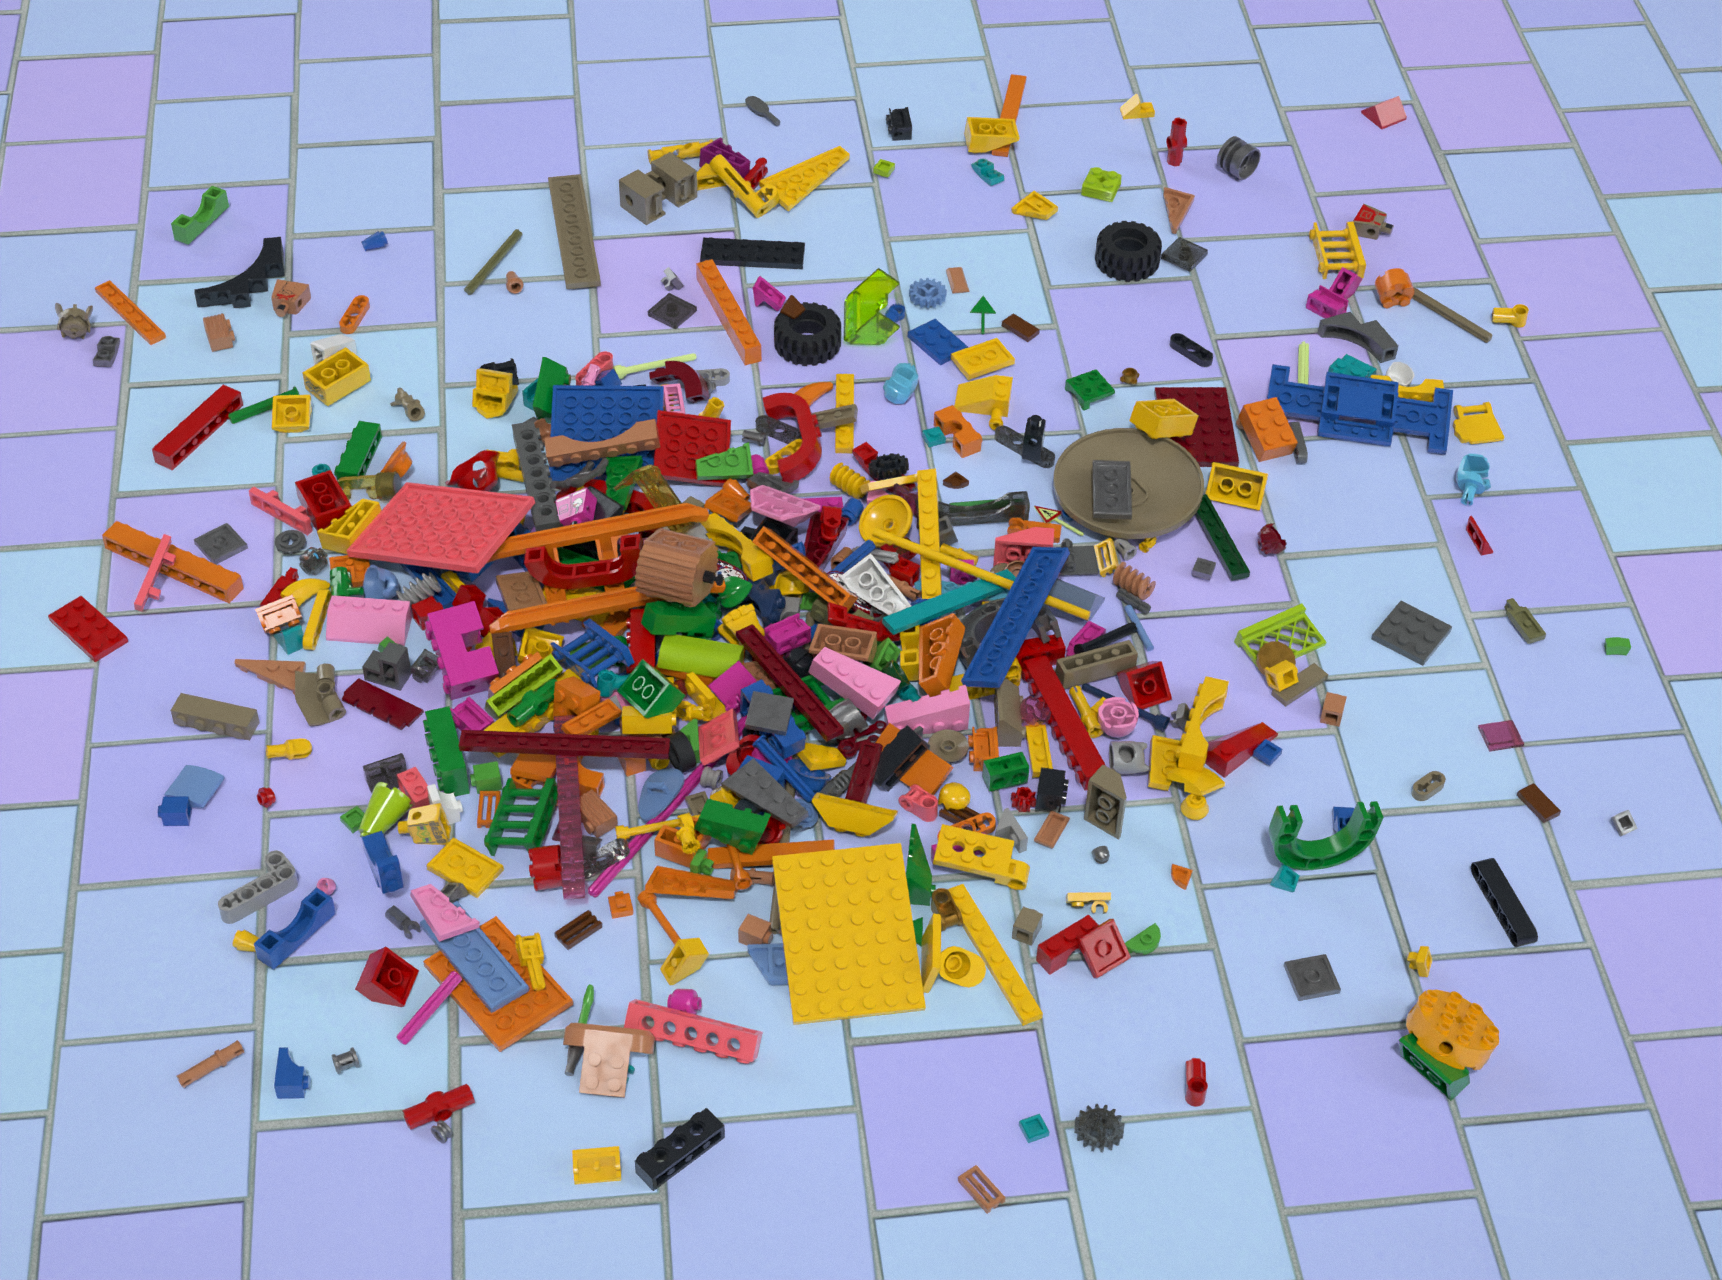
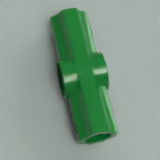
M556 679L548 680L536 691H527L522 697L521 702L507 713V718L514 727H520L535 714L540 716L547 710L549 703L554 700Z

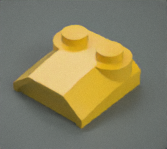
M273 396L272 430L281 433H298L309 429L312 412L311 396Z
M532 627L524 629L517 656L518 663H523L522 659L530 653L534 655L536 652L542 656L543 660L552 654L553 649L550 643L555 642L561 647L564 636Z

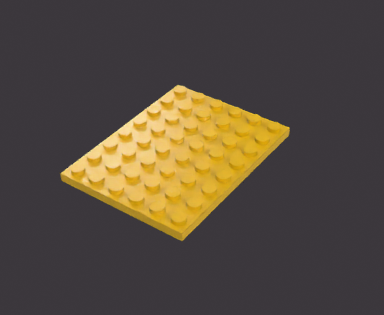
M901 843L772 856L793 1025L925 1011L926 1005Z

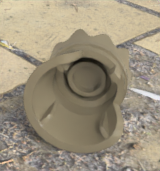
M55 304V311L58 316L57 330L61 331L62 337L69 336L72 339L81 337L84 339L86 333H90V317L93 312V306H88L85 312L77 308V304H73V308L63 311L61 304Z

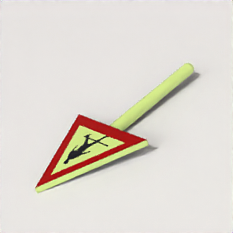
M1034 506L1045 523H1050L1054 520L1080 536L1084 535L1083 532L1058 519L1062 511Z

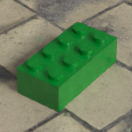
M450 706L425 711L426 720H422L424 731L428 732L425 734L427 746L430 748V759L435 763L433 764L434 774L437 778H440L437 779L439 791H443L446 794L454 793L455 797L470 794L466 765L462 751H459V739Z

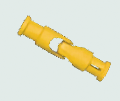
M710 139L708 142L702 143L698 141L685 145L666 146L652 151L648 149L649 163L651 164L652 161L669 152L673 153L675 150L678 154L675 156L680 159L699 157L700 149L713 142V140Z

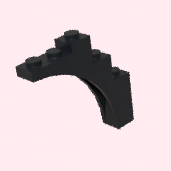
M281 237L264 238L262 250L255 262L238 276L211 287L194 289L197 307L232 304L233 308L251 307L250 293L268 291L267 278L285 276L284 251Z

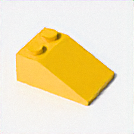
M967 117L964 136L968 152L985 153L1017 142L1020 139L1015 119Z
M993 375L958 384L954 407L960 412L991 415L992 409L999 408L1002 410V417H1008L1013 377Z

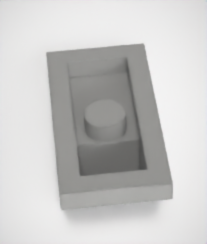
M1004 809L996 828L995 836L1013 840L1014 846L1019 853L1027 851V835L1010 809Z

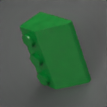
M542 357L532 407L538 420L545 419L547 423H551L553 385H570L571 374L568 373L567 367L547 357Z
M643 659L617 690L646 718L673 712L686 696L659 670Z
M1414 1033L1401 1037L1399 1039L1401 1057L1450 1101L1470 1084L1469 1071L1466 1067L1464 1070L1456 1069L1438 1061L1416 1043L1418 1038Z

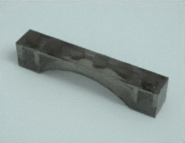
M1027 491L1008 492L991 502L973 506H956L938 501L939 518L947 515L952 526L1009 522V519L1017 517L1022 520H1029L1030 502ZM915 499L914 518L917 529H919L918 499Z

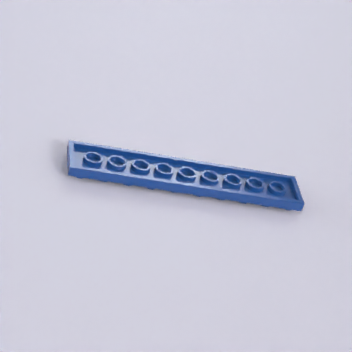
M1032 547L961 680L963 685L967 687L1000 688L1070 554L1068 547Z

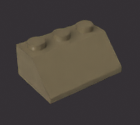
M1004 678L1000 688H995L994 714L998 747H1021L1022 738L1026 737V728L1022 726L1025 715L1024 711L1020 709L1023 708V696L1019 695V687Z
M1102 765L1089 779L1084 820L1119 840L1122 833L1127 796L1121 774L1117 773L1114 769Z

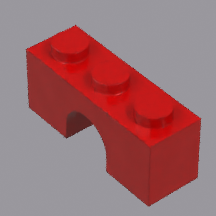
M460 585L452 605L458 606L475 601L484 627L483 630H480V635L485 637L490 632L489 625L499 619L504 613L498 607H483L486 595L476 585Z
M1088 914L1040 943L1037 948L1036 961L1051 975L1067 965L1068 957L1076 949L1081 951L1076 938L1097 927L1099 924Z

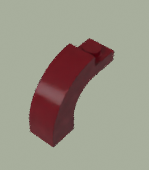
M665 361V368L661 367L649 372L650 380L656 384L672 380H682L686 399L692 403L709 400L706 381L700 373L686 363Z

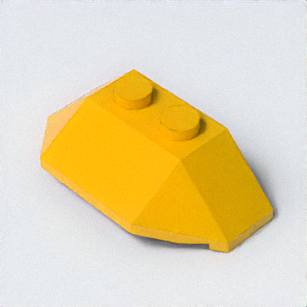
M818 792L812 798V803L829 827H834L839 832H855V835L862 837L870 836L889 824L898 814L897 810Z

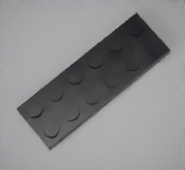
M703 237L700 262L713 259L715 265L803 270L805 242Z

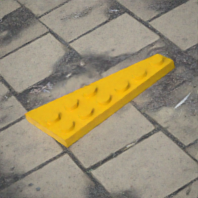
M841 146L835 147L760 180L759 186L762 188L768 184L774 185L779 194V204L789 212L850 159V154Z

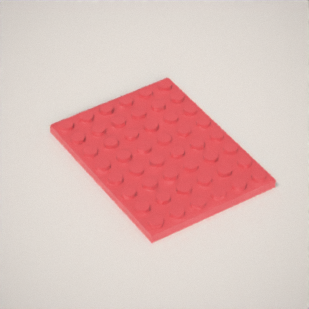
M406 482L346 551L349 557L479 573L532 508L535 500L532 496Z

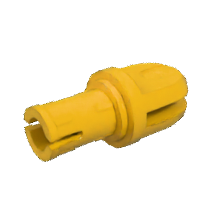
M303 738L287 739L284 744L266 745L267 759L275 757H286L288 760L308 757L312 752V744L309 740Z

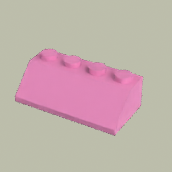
M332 596L327 611L326 640L379 644L388 636L395 643L405 646L412 621L410 601Z

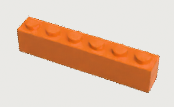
M763 526L752 542L827 602L847 607L848 612L858 599V597L771 529Z

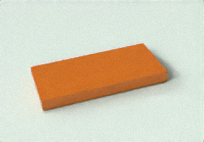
M889 722L875 743L882 744L884 748L894 740L900 729ZM927 750L903 775L900 781L909 787L916 784L931 795H935L954 767L930 750Z

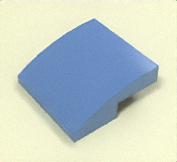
M186 765L164 795L165 797L189 796L191 807L203 808L225 777L210 769Z

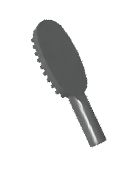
M756 96L746 97V105L752 112L758 116L760 115V117L761 115L762 117L765 116L776 126L780 124L781 121L769 112V107L763 100Z

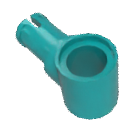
M601 670L598 673V687H596L600 691V696L609 697L613 695V692L621 687L630 674L618 676V674L611 670Z

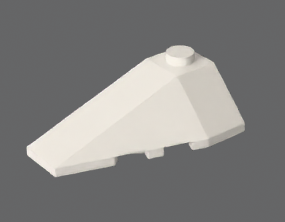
M871 553L840 576L852 593L887 615L911 607L910 603Z

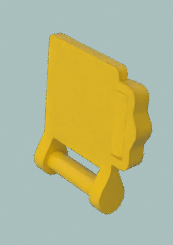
M1483 402L1481 405L1463 407L1455 405L1453 407L1454 414L1458 418L1453 422L1454 435L1461 443L1479 444L1504 440L1505 437L1493 414L1490 402ZM1484 412L1483 414L1464 416L1465 413Z

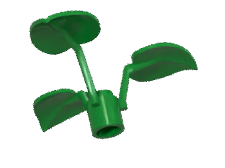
M736 576L724 578L726 588L723 593H718L720 596L717 598V604L713 602L704 604L719 620L722 616L720 601L725 608H733L739 605L752 589L753 585L750 582ZM714 630L712 636H705V633H694V636H688L687 632H682V636L711 640L714 634Z

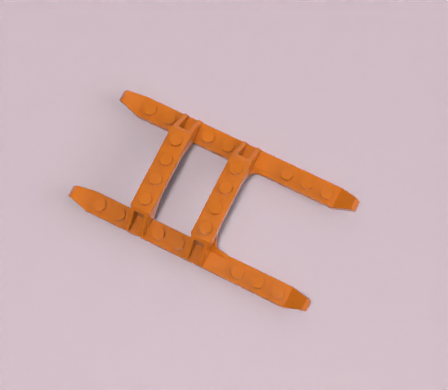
M682 503L506 538L487 563L500 558L525 554L526 548L545 546L549 556L560 563L557 547L594 540L599 561L614 559L618 557L617 541L621 536L687 522H705L709 518V512L706 508L690 503ZM714 581L710 593H723L726 588L725 581H723L721 586H718L716 581ZM624 582L604 585V593L567 600L565 589L553 588L544 584L547 604L507 611L489 625L490 633L510 632L546 624L555 626L557 623H569L572 619L609 612L610 614H615L614 612L623 610L626 612L629 608L643 606L646 603L662 601L664 599L647 597L646 594L636 592L637 586L625 588Z

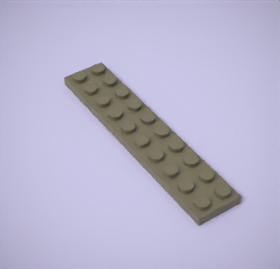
M581 174L548 177L566 289L601 286Z

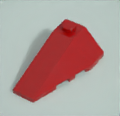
M1264 722L1211 740L1208 742L1205 764L1225 778L1252 757L1254 750L1265 739L1271 742L1278 736V733Z

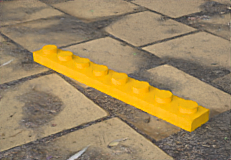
M936 468L917 470L920 545L940 552ZM920 555L922 599H931L942 594L941 563Z
M964 884L947 889L961 912L963 918L962 927L1022 1026L1042 1019L1043 1012Z

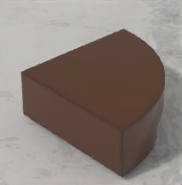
M955 471L943 480V485L952 489L967 487L969 480Z

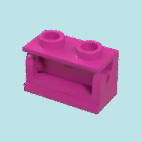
M1320 285L1319 290L1316 289L1308 294L1306 308L1325 319L1346 313L1349 300Z
M797 613L765 627L764 637L781 655L811 642V627L803 619H800V614Z
M470 697L466 698L465 701L454 709L450 708L455 728H458L460 731H483L494 723V719Z

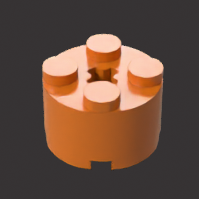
M1389 269L1385 271V275L1382 277L1379 275L1375 281V287L1384 308H1391L1395 305L1407 306L1410 304V300L1414 295V288L1409 274L1404 272L1403 269Z

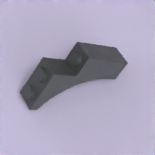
M1346 312L1322 319L1319 323L1317 334L1321 338H1337L1357 344L1369 351L1380 363L1396 359L1399 345L1377 320L1361 324L1351 312Z

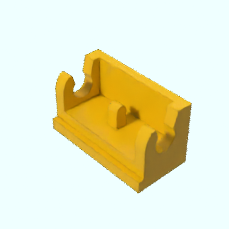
M619 1146L572 1150L574 1185L621 1181Z

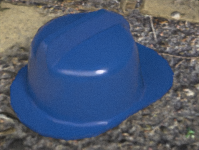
M788 760L787 764L815 794L817 792L820 793L826 780L832 778L830 774L822 770L810 771L802 760Z

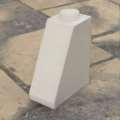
M343 334L310 343L314 365L345 347L357 355L355 340Z

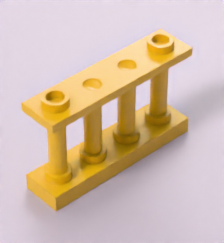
M1313 222V227L1309 231V238L1313 241L1318 259V271L1321 272L1323 279L1327 278L1328 270H1341L1342 267L1355 271V274L1364 278L1366 262L1354 222H1347L1345 229L1334 231H1319L1317 222ZM1343 237L1346 241L1322 242L1321 238ZM1324 248H1346L1349 252H1325ZM1327 259L1352 260V263H1328Z

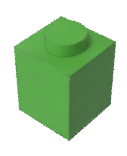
M498 761L473 765L474 774H470L472 787L476 786L477 794H480V791L502 790Z

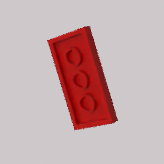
M79 596L48 615L49 621L94 662L99 661L128 643L127 636L83 596Z

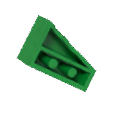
M707 799L694 828L704 835H709L719 840L723 844L731 845L743 853L752 855L771 814L764 813V816L752 813V809L745 808V811L734 809L732 804Z

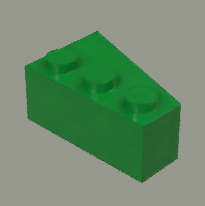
M662 600L646 603L641 624L654 635H676V632H687L688 636H694V633H705V636H712L717 616L702 601L695 607H686L682 603Z

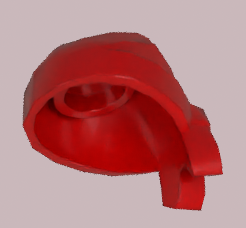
M770 816L757 845L779 843L786 825Z

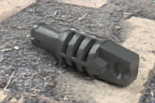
M855 763L847 770H841L835 775V777L827 782L820 793L840 797L842 793L848 790Z

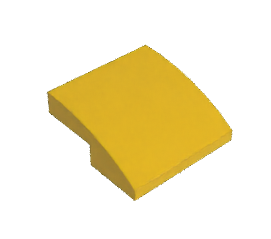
M1177 767L1167 773L1168 780L1184 783V792L1199 796L1225 786V782L1218 775L1205 767L1202 772Z

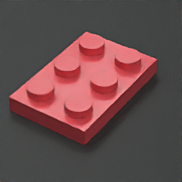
M733 708L698 727L699 756L704 766L717 761L719 757L732 753L740 747L737 714Z

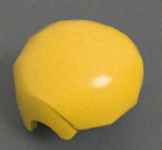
M948 783L939 792L938 805L943 803L947 810L950 808L956 810L964 809L970 803V792L960 783Z

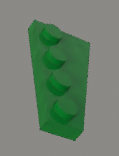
M642 456L606 457L609 460L606 467V495L623 505V510H626L643 463Z

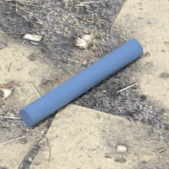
M1132 605L1125 606V611L1131 622L1136 624L1137 633L1146 650L1152 651L1154 646Z

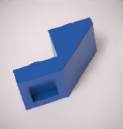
M1333 806V829L1336 833L1349 822L1354 811L1353 807Z

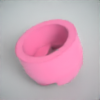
M321 878L317 883V888L327 895H331L336 889V884L330 878Z

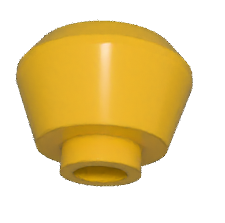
M1189 794L1180 806L1182 814L1191 820L1203 819L1209 812V806L1205 797L1195 794Z

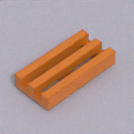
M480 791L477 828H482V826L490 828L492 823L493 796H496V812L501 799V791ZM488 796L486 820H482L484 798Z

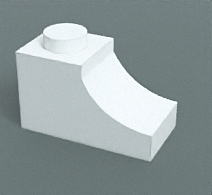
M435 784L427 786L430 805L441 803L449 824L460 822V813L463 812L461 801H456L454 793L446 794L440 792Z

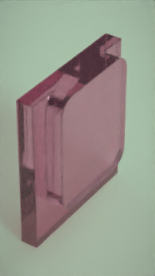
M1513 720L1478 725L1480 734L1489 752L1524 747V742Z

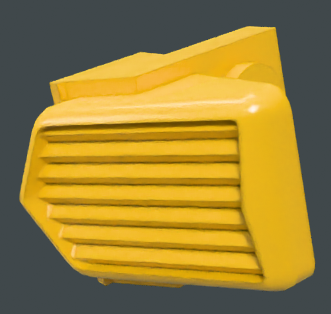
M482 368L477 369L472 407H476L477 412L486 419L503 415L518 392V386L512 385L513 374Z

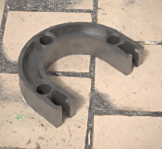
M1005 598L985 603L971 611L961 620L966 628L959 655L966 668L970 665L980 646L981 640L986 635ZM1043 604L1031 628L1036 632L1041 641L1046 643L1050 641L1046 632L1052 630L1056 638L1061 636L1057 619L1049 608Z

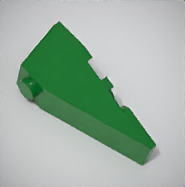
M911 823L906 869L910 904L930 906V899L932 893L936 890V885H932V873L917 826Z

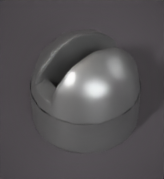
M1099 846L1091 852L1094 860L1099 864H1104L1109 860L1110 854L1107 846Z

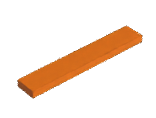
M110 280L95 287L96 293L150 345L166 338L165 333Z
M832 839L759 844L752 855L743 853L739 849L737 851L743 867L773 865L772 856L835 850V842ZM727 847L708 848L707 859L714 861L712 868H734Z

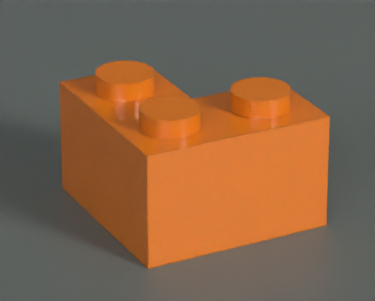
M575 676L555 682L553 719L561 724L600 703V691Z
M692 816L695 827L698 818ZM663 824L654 839L655 856L690 868V863L696 853L692 852L689 855L683 853V845L676 837L678 829ZM694 829V836L701 844L700 849L705 850L712 837Z

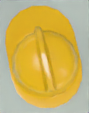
M788 570L779 573L775 584L769 586L770 589H780L782 595L804 594L810 590L807 585Z
M956 946L948 947L941 952V969L939 971L941 977L968 988L981 983L985 977L986 967L980 956Z

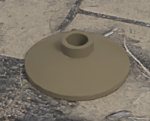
M940 730L934 733L928 741L930 751L946 762L961 760L969 750L967 738L955 730Z

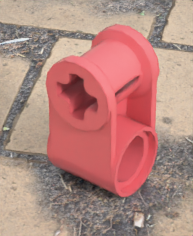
M913 784L910 787V791L899 797L898 801L902 808L923 821L931 822L937 818V798L923 790L920 786Z

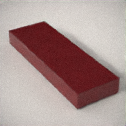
M862 740L845 799L867 803L883 749L882 744Z

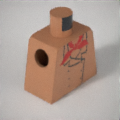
M277 279L271 298L275 313L279 317H284L286 313L298 314L311 299L309 284Z

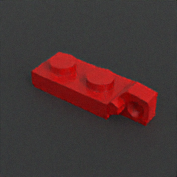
M290 567L285 576L282 575L260 603V607L282 599L283 597L280 596L281 592L287 586L298 581V569Z

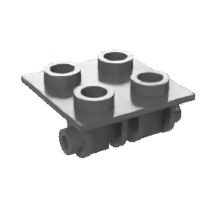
M1068 538L1062 541L1060 547H1068L1070 554L1060 571V575L1099 574L1094 546H1073L1072 541Z

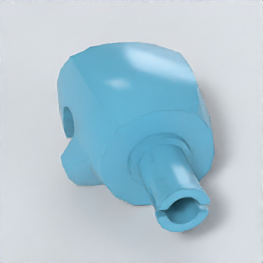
M912 363L897 364L893 369L891 378L885 381L883 385L884 395L892 403L904 404L914 392L918 384L919 375L915 366H911Z
M1467 454L1463 456L1459 465L1457 483L1458 487L1464 491L1461 503L1467 505L1468 501V505H1472L1475 494H1481L1491 488L1490 480L1482 479L1488 477V471L1490 470L1489 462L1483 455Z

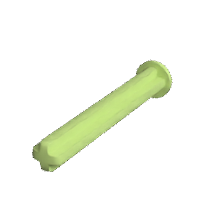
M1303 341L1302 344H1299L1298 383L1309 384V344Z

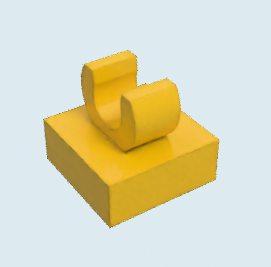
M1420 946L1418 953L1409 952L1407 961H1410L1409 968L1417 969L1419 977H1428L1433 960L1429 946Z

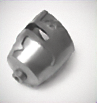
M849 698L836 704L829 711L844 728V733L836 737V739L843 740L855 736L854 728L859 733L869 728L867 722Z

